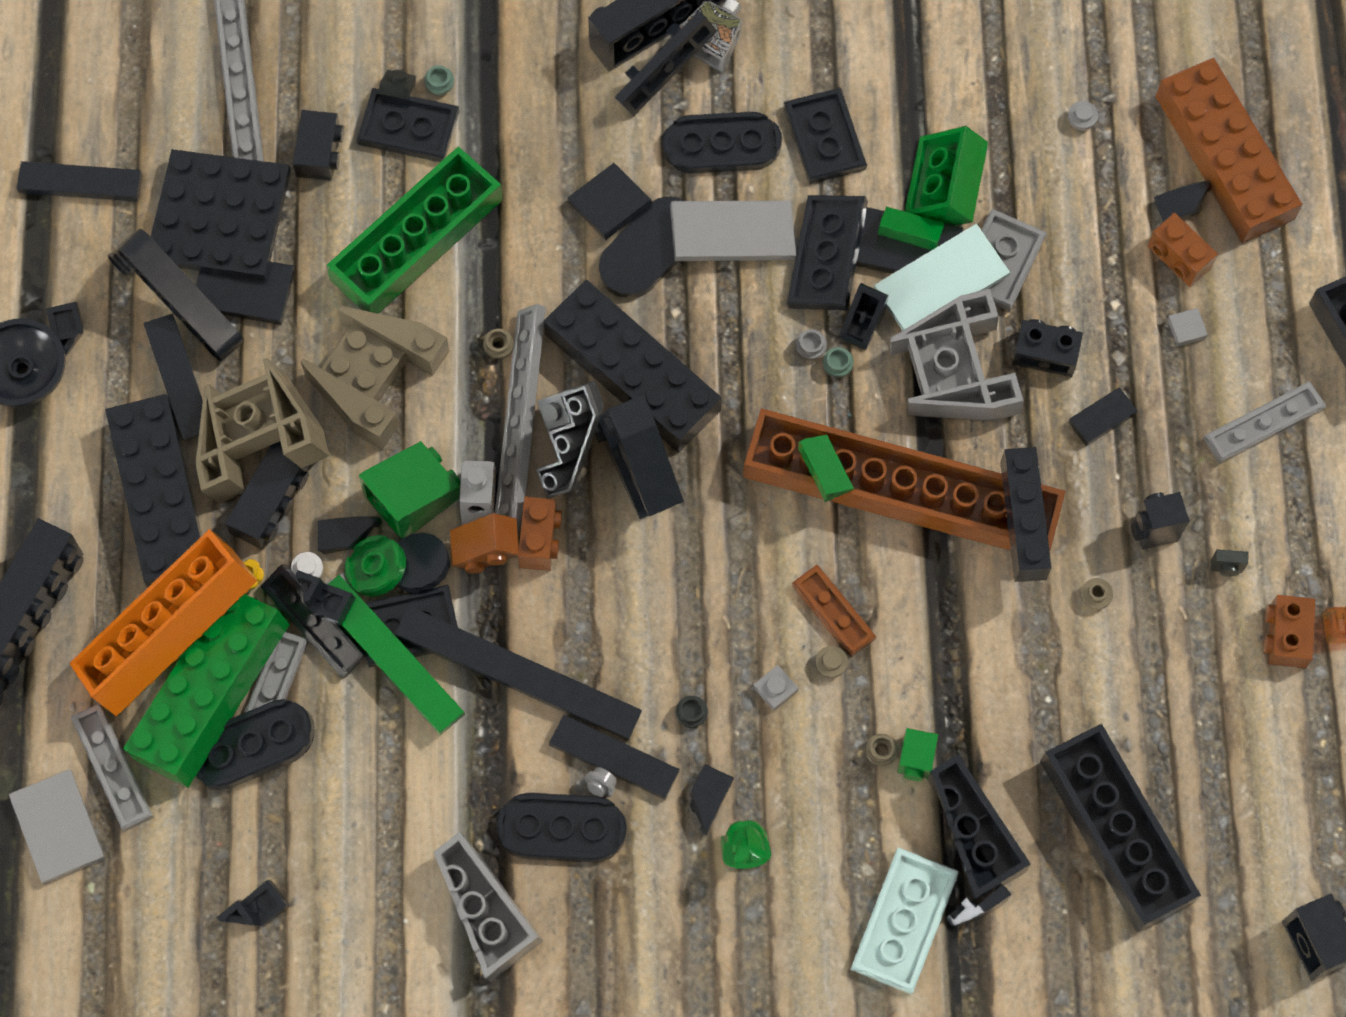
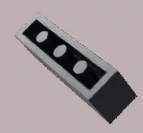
M281 441L272 444L225 523L229 534L260 549L264 548L266 542H272L277 534V524L282 515L286 516L293 506L294 499L292 498L297 489H302L305 486L309 477L308 470L311 465L304 468L299 467L283 455Z
M1037 447L1005 449L1000 466L1014 582L1047 580L1052 567Z

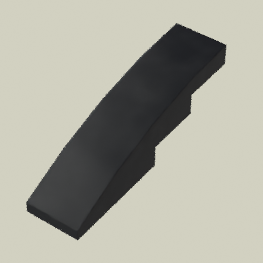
M174 314L144 322L143 324L182 438L185 440L197 436L200 429L203 399Z

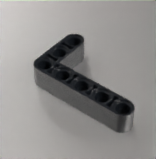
M138 229L130 234L107 255L111 263L122 274L127 276L135 272L197 340L220 362L225 360L244 342V338L144 230Z

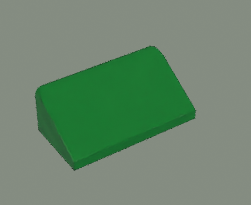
M886 206L877 235L933 250L938 246L944 223Z
M827 435L799 441L798 449L825 502L854 490Z

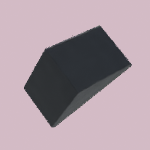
M860 283L838 338L867 350L885 314L889 295Z

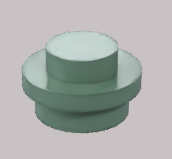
M434 66L425 75V86L433 94H446L454 86L453 73L444 66Z
M842 347L828 350L823 357V368L830 376L844 377L853 368L854 361L851 353Z

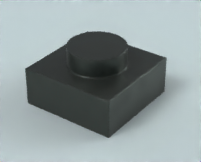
M387 70L379 84V94L408 100L415 87L416 75L407 74L402 70Z
M1217 549L1211 558V571L1220 572L1223 576L1239 575V573H1243L1248 565L1249 552Z

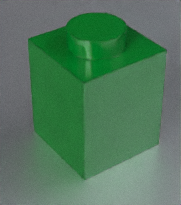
M906 728L897 773L904 774V778L912 781H923V778L928 779L933 768L938 734Z

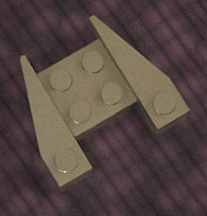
M339 306L338 313L341 324L349 329L322 368L304 358L302 359L301 365L304 375L357 436L383 450L399 427L397 412L379 401L406 362L433 376L449 353L448 340L444 335L420 322Z
M268 358L263 359L265 375L227 392L220 393L210 384L204 386L196 469L201 491L219 504L242 495L246 488L240 458L281 441L283 455L301 468L329 457L323 428L287 374Z

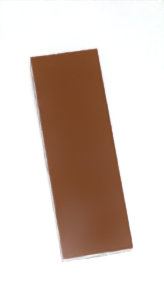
M818 564L792 582V587L850 658L876 640V635Z

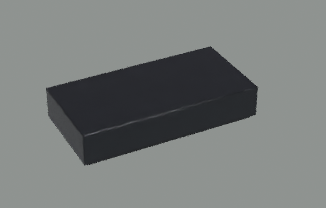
M1118 387L1071 417L1068 423L1083 443L1088 446L1135 416L1138 410L1122 389Z

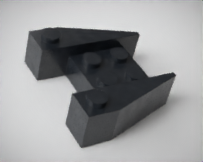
M641 395L606 410L600 417L595 437L598 443H604L639 519L652 516L684 502L645 396Z

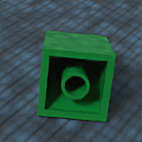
M422 441L358 475L364 497L399 539L414 534L460 499L461 480L453 470L446 471L440 464L442 458L432 446L427 448Z

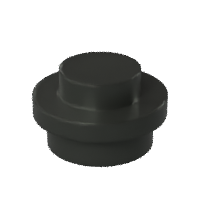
M686 696L676 706V717L685 727H698L707 718L708 708L700 697Z

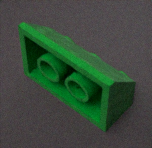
M968 126L921 136L905 212L953 226L972 223L988 141Z

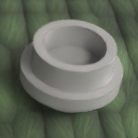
M1087 101L1074 103L1068 112V120L1077 130L1092 128L1098 119L1096 107Z
M806 330L796 340V350L805 359H818L826 351V339L817 330Z
M597 767L585 776L587 788L593 795L611 797L615 792L614 786L617 781L609 771Z

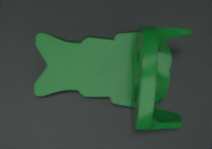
M753 820L732 823L726 835L721 836V852L724 863L729 867L738 869L754 868L765 864L771 858L767 831L758 822Z

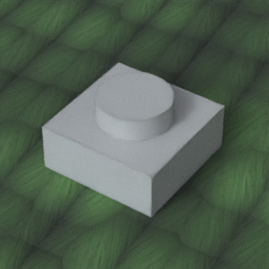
M779 665L753 685L755 691L773 711L778 709L799 690Z

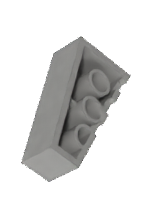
M461 832L457 833L433 852L449 892H451L457 912L469 936L473 951L478 958L485 979L491 982L542 943L543 940L469 840Z

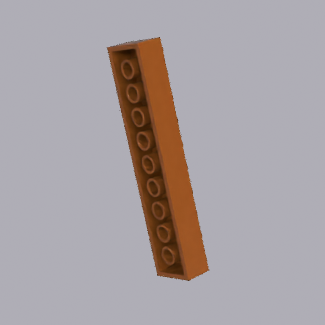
M763 408L760 409L744 463L743 478L823 499L798 449L799 441L803 439L827 435L854 488L853 491L832 499L830 502L1011 551L1001 473ZM1041 484L1050 551L1066 491Z

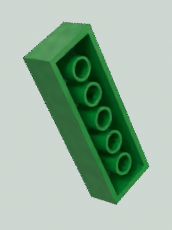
M458 146L326 265L330 281L361 310L379 314L503 201L501 184Z
M246 594L242 595L223 616L219 617L199 639L194 641L184 651L123 749L137 763L189 788L207 759L213 745L217 743L225 730V724L235 714L290 624L280 611Z

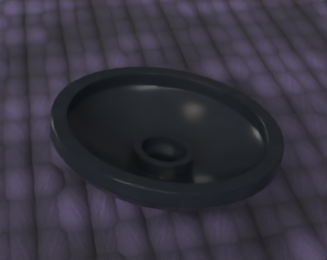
M24 318L3 321L0 323V405L24 407L35 404L50 395L63 377L66 365L63 345L54 331L39 321ZM21 368H28L26 373L18 374Z

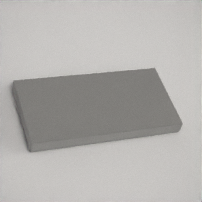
M671 201L670 211L675 261L794 260L796 257L791 201Z

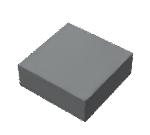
M1198 308L1169 315L1167 319L1177 347L1205 340L1208 336Z

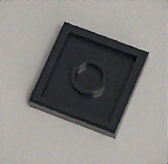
M612 163L567 197L569 204L605 240L609 239L653 205L651 198L615 163Z

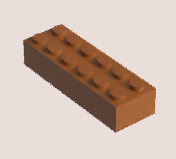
M1213 57L1162 79L1155 97L1204 180L1210 181L1213 195L1241 242H1247L1294 221L1303 204L1215 58Z

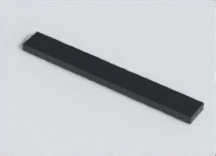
M408 606L395 632V636L399 639L629 741L642 713V710L411 606Z

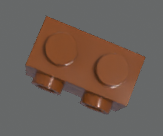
M1176 213L1172 214L1153 231L1147 245L1189 287L1193 286L1212 269L1218 253Z
M524 497L518 555L519 568L551 571L552 559L558 558L559 540H554L555 529H561L562 510H557L556 499Z
M492 513L450 530L452 566L465 569L466 573H481L488 566L505 564L507 559L519 555L516 518Z
M1277 594L1272 603L1267 604L1265 623H1270L1269 635H1265L1263 652L1268 654L1267 664L1304 669L1313 660L1316 599Z

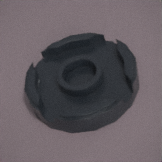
M424 532L414 533L397 542L402 547L406 556L405 572L402 579L396 585L401 590L410 593H420V590L427 588L430 590L436 587L446 577L450 568L449 553L443 541L435 535Z

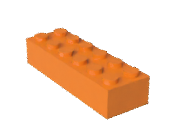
M209 529L69 664L91 697L117 716L144 689L152 684L169 665L175 662L194 641L199 639L219 617L223 616L242 595L246 594L257 582V579L234 550Z

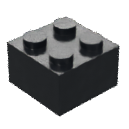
M1332 893L1294 909L1281 921L1311 982L1346 967V912L1341 902L1334 899Z

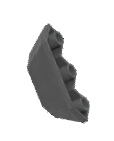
M596 381L558 392L537 401L558 458L557 461L536 469L547 499L570 492L576 486L604 408Z

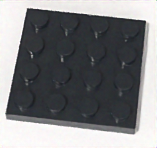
M172 149L151 238L179 268L266 280L290 178V165Z

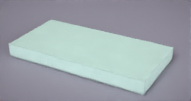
M976 223L874 285V289L889 295L886 308L903 331L961 295L992 287L1008 277L1010 271Z
M898 847L850 970L912 995L959 871Z

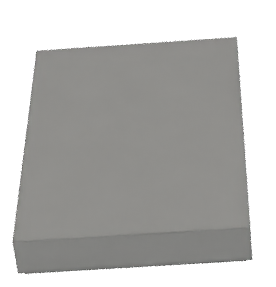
M991 209L981 231L1010 271V275L988 289H991L995 306L1010 312L1045 240L1047 232Z
M71 769L9 794L43 885L106 859Z

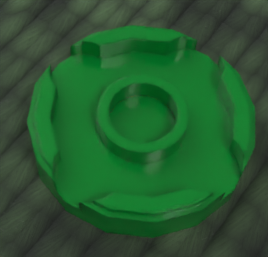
M383 535L370 536L360 541L353 548L354 552L351 554V557L348 556L345 562L344 574L348 584L359 594L368 597L380 596L392 590L402 579L406 569V556L402 547L393 539Z

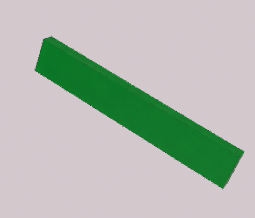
M340 575L328 583V585L352 593L356 598L342 624L344 630L441 736L465 715L464 711Z

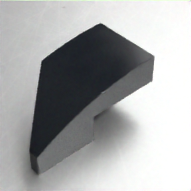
M1210 181L1186 185L1155 196L1154 199L1162 221L1164 222L1174 213L1182 220L1195 214L1199 215L1203 200L1207 192H1210L1212 188Z
M77 302L46 308L50 329L60 339L65 351V357L84 333Z
M359 516L318 521V551L328 554L352 550L354 546L368 536L374 527L378 528L382 524V519L378 516Z
M297 570L296 577L300 582L304 601L312 614L342 626L356 599L355 596L350 592L324 583L319 577Z
M706 764L691 790L690 808L698 817L702 834L707 836L732 786L734 777Z
M267 880L245 899L237 900L216 918L221 922L264 927L287 910L290 905L273 881Z
M1002 884L978 906L970 897H967L962 902V905L945 920L951 927L978 920L1007 902L1011 893Z

